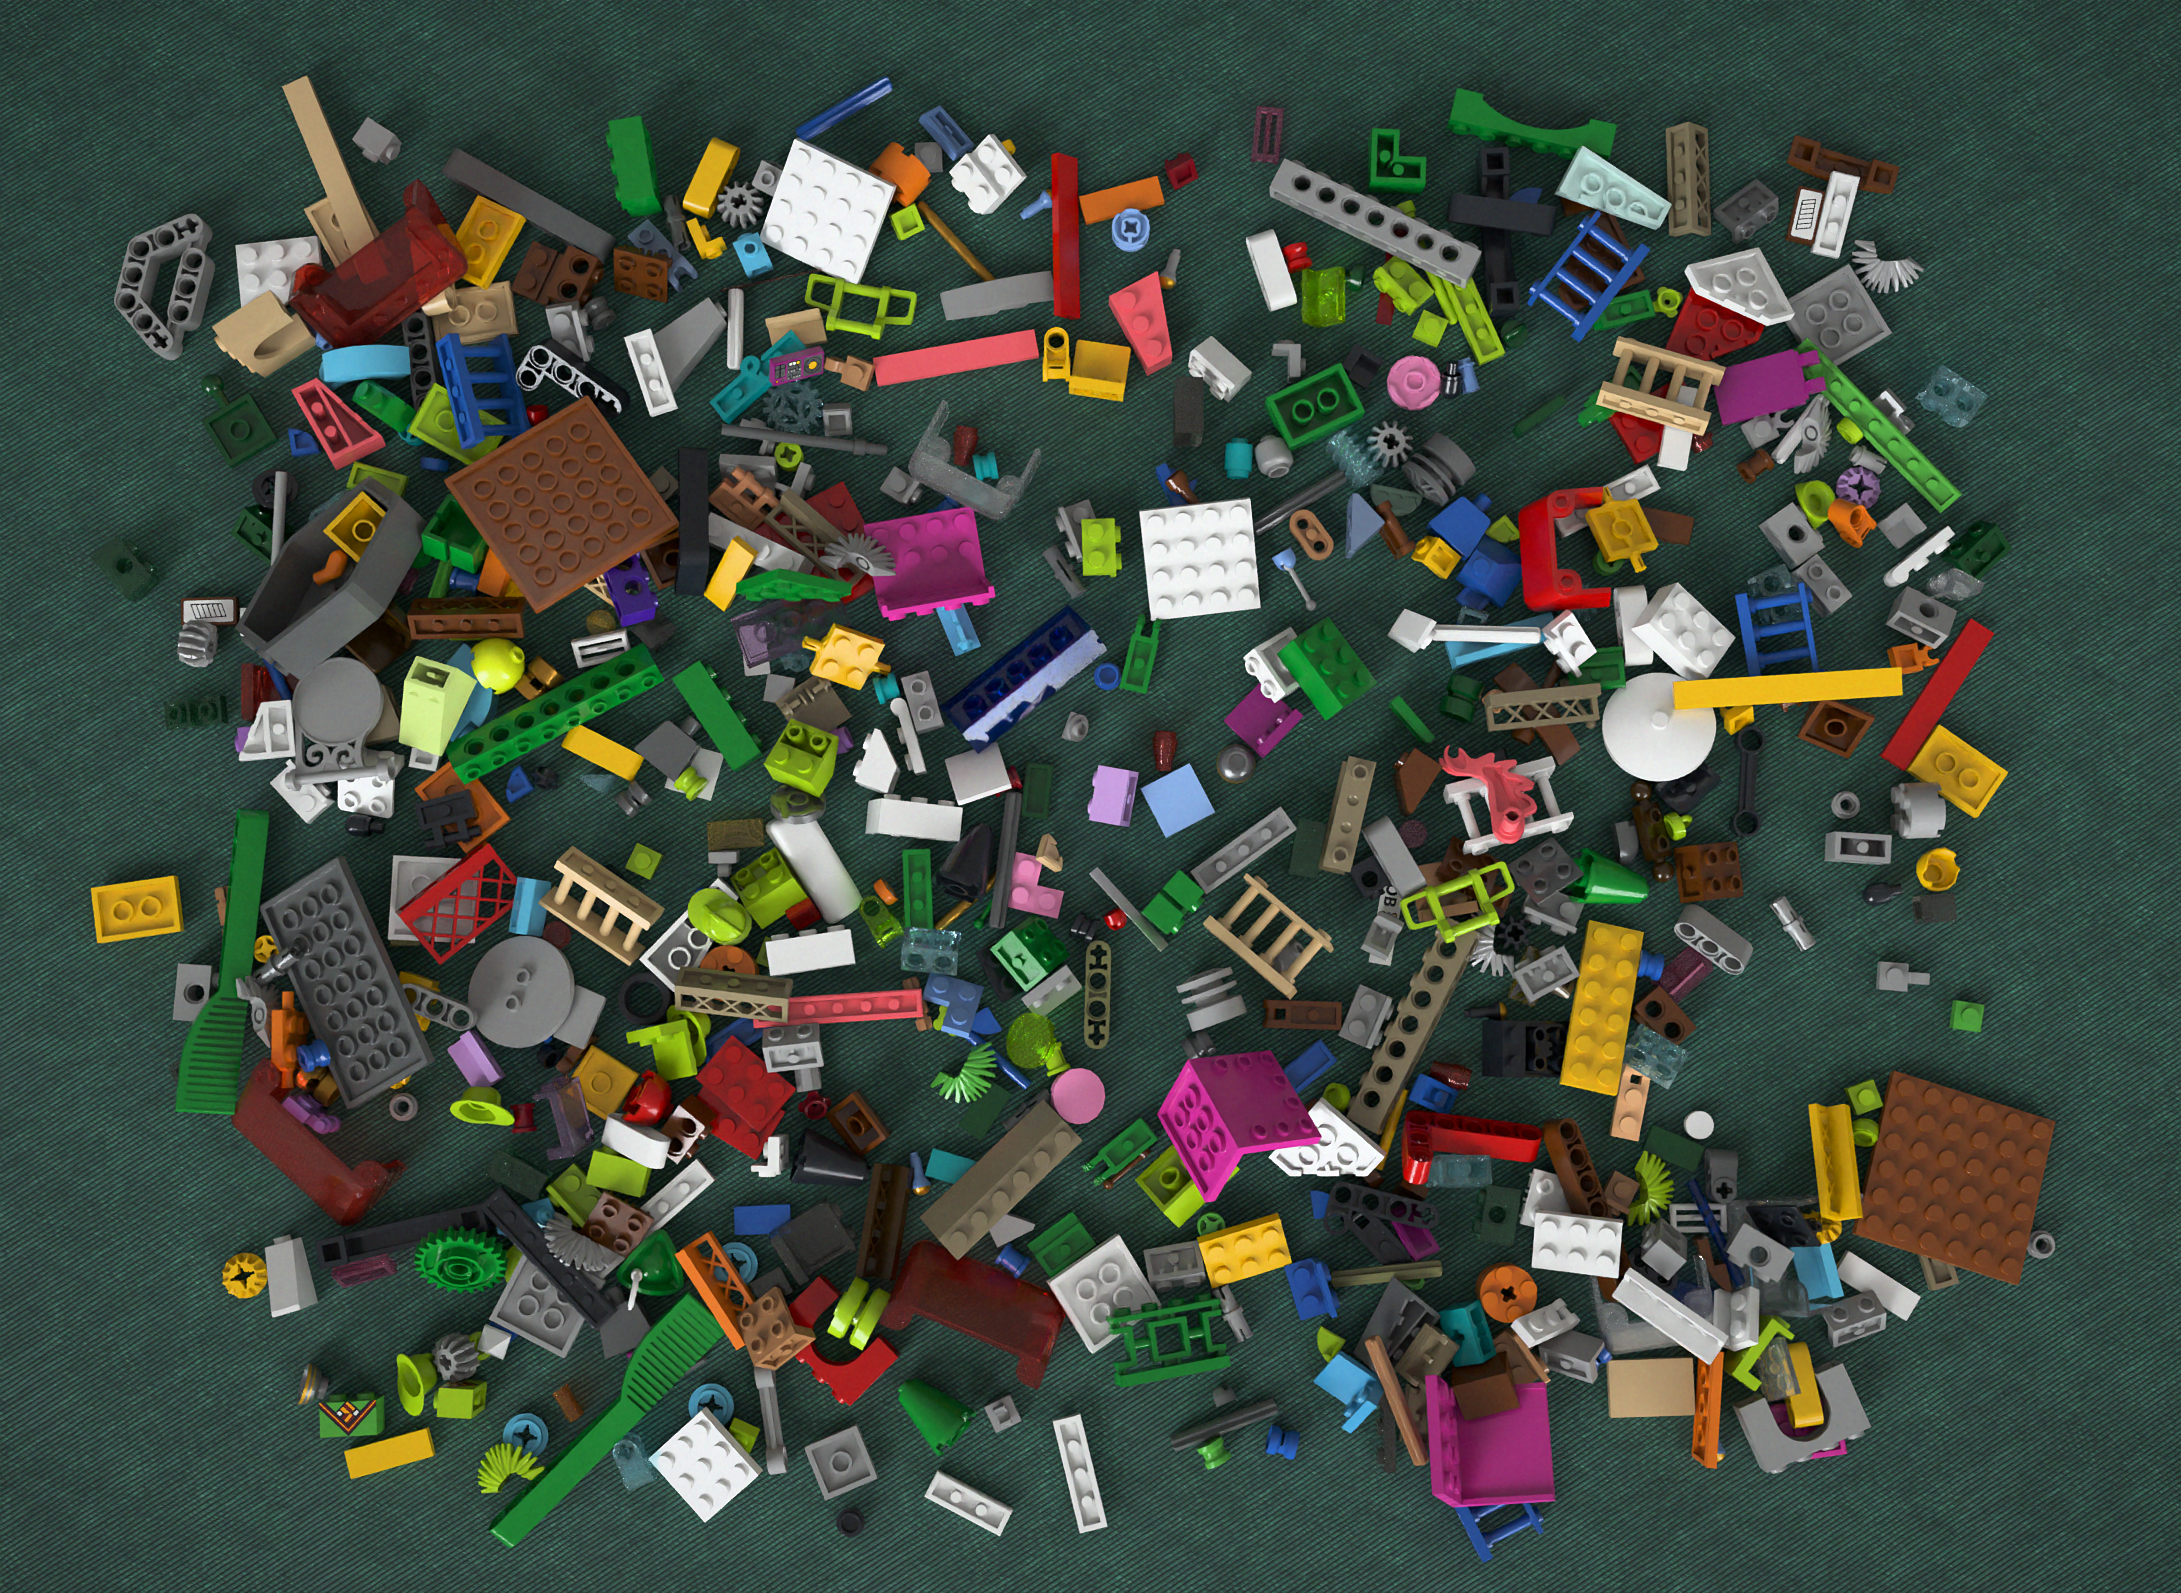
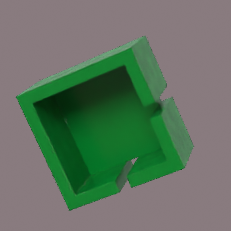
M448 494L436 511L437 517L433 516L421 534L424 554L446 563L451 559L453 566L475 574L485 559L489 546L455 497Z
M1179 869L1141 914L1163 934L1167 935L1169 932L1176 934L1186 922L1182 917L1188 911L1193 914L1205 901L1201 898L1204 891Z

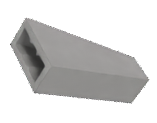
M709 297L653 335L673 394L728 327L724 320L728 316L719 302L713 304Z

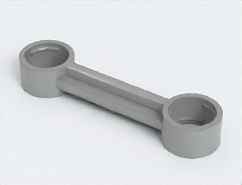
M754 1366L755 1382L760 1395L767 1445L766 1461L768 1472L770 1475L788 1472V1458L786 1447L783 1443L779 1416L775 1370Z

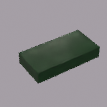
M1557 395L1518 422L1513 428V434L1517 439L1562 409L1567 401L1562 395Z
M1035 762L1026 763L1020 817L1048 820L1054 765Z
M988 1079L993 1084L991 1088L986 1087L987 1093L981 1091L983 1097L977 1096V1100L972 1103L958 1125L980 1141H982L1012 1095L1011 1092L991 1079Z
M1652 1124L1641 1148L1642 1151L1645 1150L1649 1154H1654L1660 1159L1695 1173L1705 1149L1702 1145Z

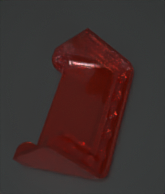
M419 178L404 189L403 202L407 207L405 210L406 216L330 273L319 264L313 262L302 265L292 273L288 304L334 349L371 345L467 273L469 262L466 253L432 194Z
M264 1057L252 1071L236 1103L235 1114L231 1115L232 1124L336 1223L341 1226L356 1224L408 1168L396 1159L388 1164H383L378 1160H367L361 1162L353 1171L350 1170L280 1104L293 1088H281L282 1071L271 1062V1057Z
M922 1240L912 1246L878 1324L890 1329L901 1330L908 1326L914 1313L1020 1357L1016 1368L1018 1379L1023 1384L1038 1390L1066 1317V1312L1053 1292L1022 1279H1016L1010 1274L964 1255L957 1260L947 1248Z

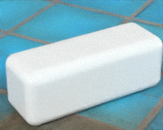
M774 818L767 823L766 832L827 923L835 924L862 905L863 900L856 885L817 821L794 825Z

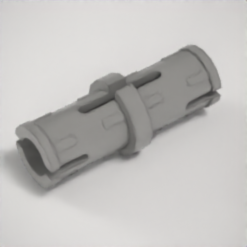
M1785 895L1778 897L1769 904L1783 924V930L1785 932L1788 931L1800 951L1806 950L1816 943V940L1804 925V919L1793 910Z
M1225 1284L1221 1286L1222 1292L1217 1287L1212 1291V1294L1220 1298L1221 1304L1219 1305L1223 1311L1222 1317L1224 1321H1228L1236 1341L1239 1343L1244 1341V1336L1240 1329H1242L1246 1339L1253 1336V1332L1242 1314V1306L1237 1304L1229 1285Z

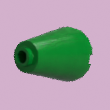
M1589 848L1579 851L1583 853L1580 859L1574 858L1573 861L1584 875L1567 886V888L1572 889V896L1568 895L1572 902L1584 904H1639L1647 898L1649 885L1646 878Z
M908 1378L898 1389L900 1393L898 1397L899 1402L937 1456H942L945 1453L941 1450L945 1445L951 1448L971 1425V1422L968 1420L969 1416L975 1417L977 1415L976 1411L918 1378L914 1380Z

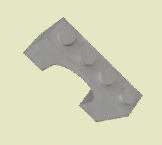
M1833 1359L1813 1368L1817 1389L1823 1403L1824 1422L1804 1436L1792 1437L1783 1434L1773 1417L1765 1397L1758 1393L1732 1404L1758 1465L1762 1470L1767 1473L1771 1472V1474L1779 1473L1787 1468L1786 1465L1791 1462L1809 1460L1813 1457L1812 1453L1821 1449L1823 1451L1831 1450L1839 1445V1441L1846 1438L1856 1439L1865 1434L1864 1430L1871 1428L1842 1362Z

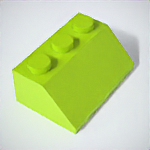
M1173 1144L1135 1179L1160 1210L1178 1228L1205 1203ZM1237 1166L1227 1182L1240 1170Z

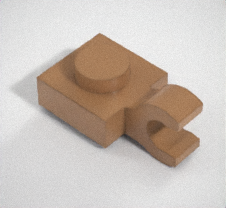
M849 355L846 361L831 356L830 358L826 357L823 368L841 373L840 382L867 391L876 364L854 355Z

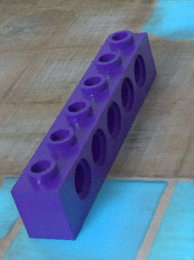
M637 552L602 574L622 627L654 619L655 610L659 607L655 592H650L647 584L649 583L648 572L645 567L641 568L638 560L640 559V552ZM626 565L630 569L620 570L617 566ZM629 589H634L639 593L636 595H631L626 591Z

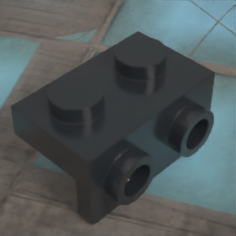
M1702 762L1695 770L1683 777L1670 781H1657L1655 787L1657 798L1681 817L1686 815L1721 782V777Z

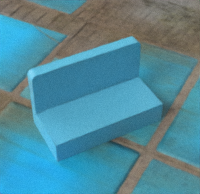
M524 877L517 878L508 932L533 936L543 935L547 909L538 903L550 891L551 882Z
M1830 1243L1821 1244V1247H1789L1795 1253L1792 1261L1804 1300L1807 1301L1823 1296L1831 1298L1844 1296Z

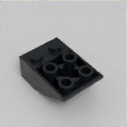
M1482 1020V1076L1560 1077L1570 1021Z

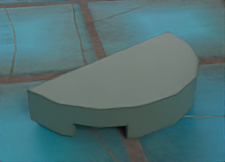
M1372 483L1369 485L1370 498L1373 505L1377 507L1386 500H1389L1393 506L1391 510L1395 517H1403L1412 513L1421 504L1423 496L1418 492Z

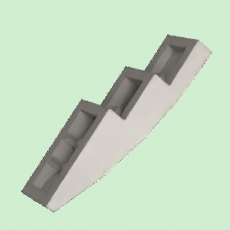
M1051 271L1001 278L942 292L940 297L946 321L997 314L1000 310L1026 307L1029 303L1054 300Z

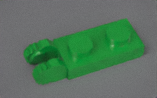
M1139 614L1135 633L1131 637L1119 688L1146 694L1159 643L1157 638L1162 619L1156 618L1153 622V632L1151 638L1141 636L1146 619L1145 615Z
M1139 1117L1101 1148L1098 1154L1088 1161L1082 1169L1086 1173L1092 1170L1102 1159L1106 1162L1109 1168L1099 1173L1092 1181L1098 1186L1113 1173H1118L1159 1138L1144 1119Z

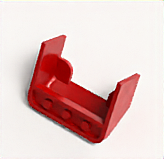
M1603 486L1557 490L1524 506L1520 510L1518 525L1523 596L1526 607L1531 611L1544 612L1609 607L1611 587L1582 589L1581 577L1576 571L1571 569L1558 570L1554 528L1555 518H1565L1576 509L1601 507Z

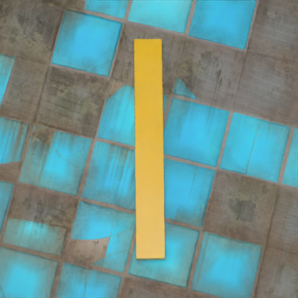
M1902 667L1672 682L1674 710L1903 695Z

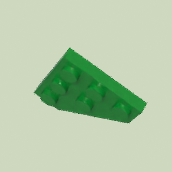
M781 568L736 582V594L746 595V599L750 601H762L763 598L785 599L787 601L823 599L829 602H838L840 598L851 595L852 589L851 583Z

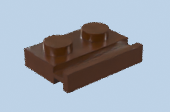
M533 241L511 287V291L545 307L550 305L551 300L546 296V292L564 255Z

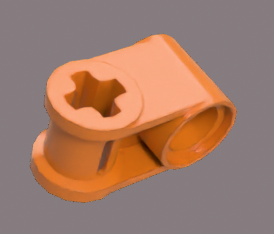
M1841 498L1834 500L1829 507L1828 518L1840 533V537L1849 545L1861 548L1863 545L1862 540L1870 530H1874L1877 526V523L1871 518L1865 507Z

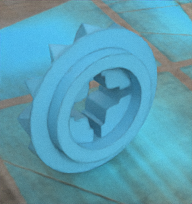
M741 1242L728 1243L722 1246L731 1262L733 1256L736 1257L737 1261L746 1260V1263L739 1267V1274L747 1285L753 1280L758 1270L757 1256L752 1251V1248ZM716 1266L714 1274L717 1279L727 1282L728 1272L726 1269Z
M717 1383L703 1384L690 1397L689 1413L691 1418L693 1419L705 1408L700 1403H708L714 1395L715 1404L721 1407L720 1409H715L712 1414L722 1425H725L730 1420L734 1411L733 1396H731L726 1387Z
M532 1413L516 1415L506 1424L503 1432V1442L506 1445L508 1442L512 1443L515 1451L518 1445L523 1446L522 1457L530 1451L533 1452L531 1458L538 1456L544 1451L549 1441L548 1427L543 1422L542 1417H537ZM529 1425L530 1434L537 1438L530 1439L525 1445L524 1437L518 1433L524 1432Z

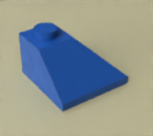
M1484 534L1455 580L1464 586L1470 587L1473 592L1484 599L1487 598L1490 603L1501 609L1522 578L1521 557Z

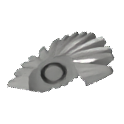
M1854 241L1856 245L1865 250L1852 252L1853 256L1858 257L1852 259V262L1865 264L1854 272L1859 274L1867 271L1860 282L1863 284L1866 281L1864 286L1866 288L1871 285L1870 291H1873L1877 285V293H1880L1882 289L1883 293H1888L1891 280L1894 291L1897 292L1899 290V281L1906 288L1908 287L1907 281L1913 284L1911 277L1915 280L1919 278L1915 270L1920 272L1924 270L1910 256L1898 261H1881L1876 258L1877 250L1874 241Z
M1819 399L1816 400L1803 421L1801 429L1802 449L1796 451L1794 458V473L1796 474L1800 471L1802 473L1809 472L1812 466L1816 467L1819 463V458L1823 459L1824 452H1827L1826 446H1829L1827 441L1831 439L1829 435L1832 433V429L1829 428L1831 419H1828L1830 413L1825 404Z
M855 533L854 538L852 534H848V543L842 537H838L839 545L829 543V548L824 549V552L829 556L820 557L821 562L834 569H838V567H842L843 564L848 562L855 564L860 570L867 572L871 576L896 575V571L891 570L896 568V564L892 563L894 561V558H891L892 554L890 552L883 553L886 546L883 545L875 548L878 540L875 538L871 541L872 536H868L863 541L864 534L860 538L858 533Z
M1480 909L1479 912H1476L1478 916L1484 914ZM1488 924L1476 929L1475 931L1479 932L1482 937L1469 960H1474L1471 965L1475 966L1484 960L1480 972L1484 973L1491 962L1492 975L1496 976V971L1498 970L1499 975L1503 976V964L1505 963L1510 973H1514L1513 955L1496 952L1493 947L1496 925L1491 926Z
M246 976L245 983L241 978H237L238 998L250 1000L252 1004L253 1030L271 1048L272 1010L282 1009V1001L278 1002L282 998V994L277 996L279 989L274 990V984L268 987L267 985L264 987L259 986L254 981L257 977Z
M557 1212L554 1213L555 1220L549 1219L546 1225L550 1232L545 1233V1238L551 1241L547 1243V1247L551 1248L550 1252H557L554 1255L555 1258L562 1256L560 1262L565 1261L566 1266H570L574 1259L576 1269L578 1270L582 1264L586 1271H590V1269L596 1271V1268L602 1270L603 1266L606 1268L610 1266L597 1243L586 1238V1236L574 1233L571 1230L573 1223L570 1218Z

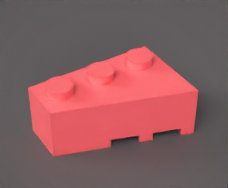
M1158 271L1109 296V306L1147 376L1172 362V350Z
M317 378L291 390L336 471L386 446L383 437L376 430H373L357 413H354Z

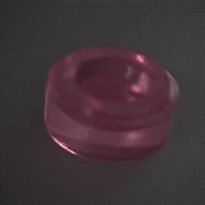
M1417 820L1404 822L1398 830L1401 839L1408 848H1416L1422 845L1427 837L1425 826Z

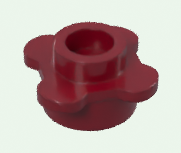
M811 1090L807 1093V1098L798 1104V1110L801 1113L805 1112L806 1116L810 1119H820L826 1114L827 1107L831 1106V1099L819 1095L817 1090Z

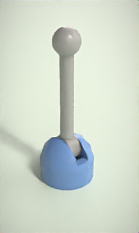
M1290 547L1274 556L1272 560L1280 570L1289 571L1306 601V608L1309 611L1315 610L1316 602L1310 599L1293 569L1296 557L1292 548Z

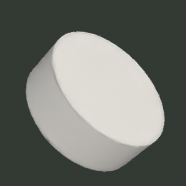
M1692 1111L1684 1119V1130L1692 1138L1704 1139L1713 1131V1119L1706 1112Z

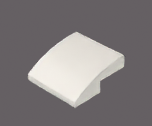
M997 742L945 759L959 806L1012 788Z

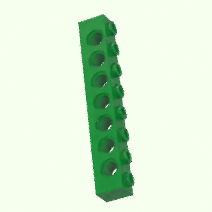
M642 643L447 744L445 751L454 771L465 785L665 680L645 643Z

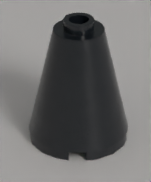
M983 823L969 826L960 838V841L957 842L935 871L931 880L934 886L938 888L939 884L946 888L945 894L968 903H973L975 899H978L979 903L983 901L986 895L995 842V834L990 826Z
M804 1129L798 1142L800 1147L793 1158L790 1182L795 1184L860 1186L862 1182H867L871 1166L867 1165L866 1158L813 1129Z

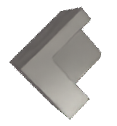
M1907 503L1897 507L1877 523L1879 529L1896 549L1901 548L1914 536L1927 528Z

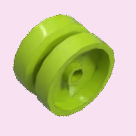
M856 1276L848 1291H845L833 1313L835 1316L827 1332L840 1339L845 1336L850 1325L855 1326L849 1341L851 1345L863 1351L891 1294L878 1288L874 1290L868 1302L864 1301L869 1290V1283Z

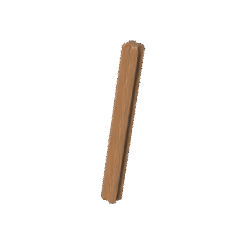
M1371 1335L1365 1340L1366 1348L1413 1464L1415 1466H1423L1429 1461L1428 1453L1382 1339L1379 1335Z

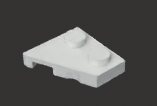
M292 701L261 702L255 722L248 733V739L243 751L240 752L239 760L251 761L295 757Z

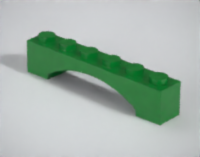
M1457 88L1454 94L1446 129H1451L1455 134L1477 135L1484 141H1503L1510 147L1525 146L1532 148V151L1544 154L1551 152L1567 160L1573 159L1581 146L1586 147L1606 161L1610 157L1617 124L1590 119L1587 125L1572 129L1550 130L1535 128L1515 122L1498 113L1483 100L1484 94Z

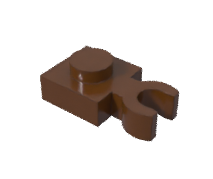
M592 1032L585 1049L571 1045L567 1050V1054L558 1062L555 1068L562 1074H569L576 1063L586 1055L591 1045H594L600 1037Z

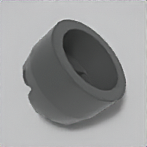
M1222 1383L1220 1386L1217 1385L1212 1393L1216 1407L1237 1399L1233 1388L1225 1383Z

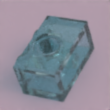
M1490 1155L1434 1156L1426 1188H1478L1492 1184Z

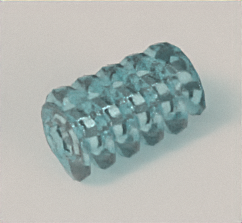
M1347 427L1333 436L1326 446V452L1332 455V460L1335 463H1339L1338 468L1345 472V477L1348 480H1352L1351 485L1354 488L1365 487L1378 479L1383 474L1384 469L1374 470L1378 461L1376 459L1370 462L1367 461L1371 456V452L1361 453L1365 444L1362 442L1355 445L1354 443L1358 439V435L1354 434L1349 437L1348 434L1352 427Z

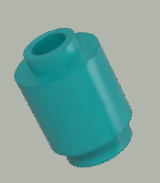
M1232 438L1231 443L1226 444L1224 471H1227V478L1248 479L1249 472H1252L1253 445L1248 444V439Z

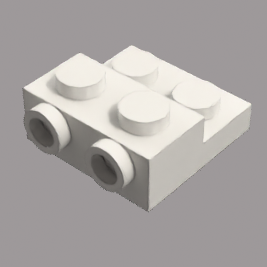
M989 134L972 153L965 154L949 172L953 177L952 185L958 191L965 192L970 199L968 201L969 207L974 212L981 213L982 215L993 213L1027 177L995 134Z
M1291 627L1255 647L1243 657L1246 661L1245 668L1247 672L1257 677L1262 684L1261 691L1263 695L1271 698L1274 703L1300 687L1277 656L1280 650L1298 637Z

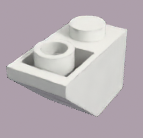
M1404 609L1387 636L1415 653L1419 648L1424 650L1430 644L1437 633L1433 630L1437 622Z

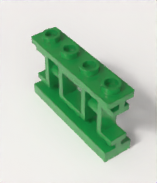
M1210 1292L1195 1294L1194 1299L1184 1301V1297L1168 1299V1304L1158 1306L1157 1302L1141 1304V1309L1131 1311L1130 1307L1114 1309V1314L1106 1316V1320L1110 1325L1109 1333L1112 1335L1123 1333L1127 1356L1126 1360L1114 1362V1368H1116L1114 1373L1115 1384L1121 1387H1128L1231 1367L1230 1357L1225 1352V1349H1227L1226 1343H1212L1208 1317L1222 1315L1221 1309H1219V1304H1221L1220 1298L1211 1296ZM1208 1307L1206 1310L1197 1311L1199 1327L1188 1328L1185 1315H1174L1176 1312ZM1155 1317V1319L1144 1321L1146 1337L1134 1339L1132 1326L1128 1324L1120 1325L1122 1322ZM1177 1323L1181 1349L1158 1353L1155 1327ZM1201 1338L1203 1351H1215L1214 1354L1181 1360L1182 1357L1192 1356L1190 1340ZM1148 1348L1149 1361L1153 1363L1161 1362V1364L1127 1370L1129 1367L1138 1366L1136 1350Z

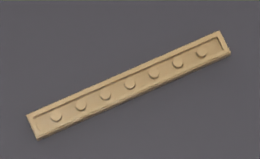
M304 76L282 86L363 283L367 285L390 275L386 260L310 78Z

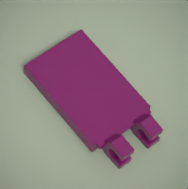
M1791 349L1727 367L1719 386L1713 385L1722 425L1727 426L1804 405L1806 400L1809 399V395L1827 390L1824 377L1805 382L1802 369L1820 364L1817 350L1799 355L1798 351Z

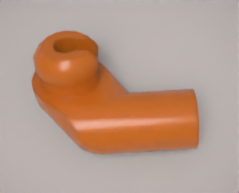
M338 549L333 551L328 558L325 569L313 573V579L318 586L339 578L344 574L348 555L344 550Z

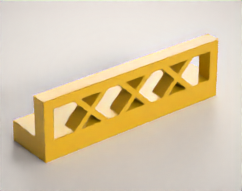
M1817 1103L1809 1104L1821 1217L1834 1221L1863 1218L1850 1106L1841 1104L1825 1107Z

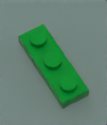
M931 849L902 850L905 933L934 932Z

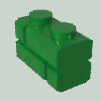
M365 379L356 388L352 396V401L399 433L404 432L416 415L415 409L371 379Z

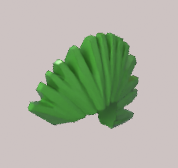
M991 1041L971 1048L968 1059L958 1077L942 1071L935 1078L931 1087L934 1088L944 1083L939 1095L942 1096L946 1093L945 1099H949L956 1091L955 1102L957 1103L961 1102L963 1094L967 1103L971 1102V1098L976 1101V1094L982 1098L981 1091L987 1093L986 1087L991 1088L993 1085L982 1075L996 1076V1074L986 1069L987 1067H997V1064L991 1063V1061L997 1060V1058L989 1057L996 1054L995 1050L986 1051L992 1045Z

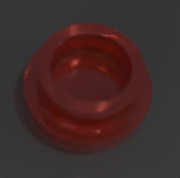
M1706 432L1703 436L1698 434L1692 435L1690 449H1692L1694 454L1714 444L1712 432Z
M551 922L543 931V940L553 944L558 949L564 948L571 940V930L563 922Z

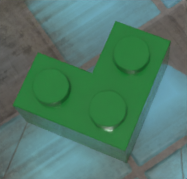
M1372 128L1368 142L1367 192L1422 194L1426 184V157L1399 156L1400 129Z

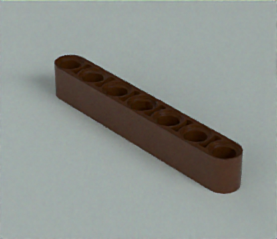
M1557 1118L1545 1121L1542 1126V1136L1571 1213L1613 1219L1576 1121L1572 1118ZM1622 1240L1618 1278L1596 1276L1604 1298L1611 1302H1619L1612 1297V1294L1624 1279L1628 1269L1632 1268Z

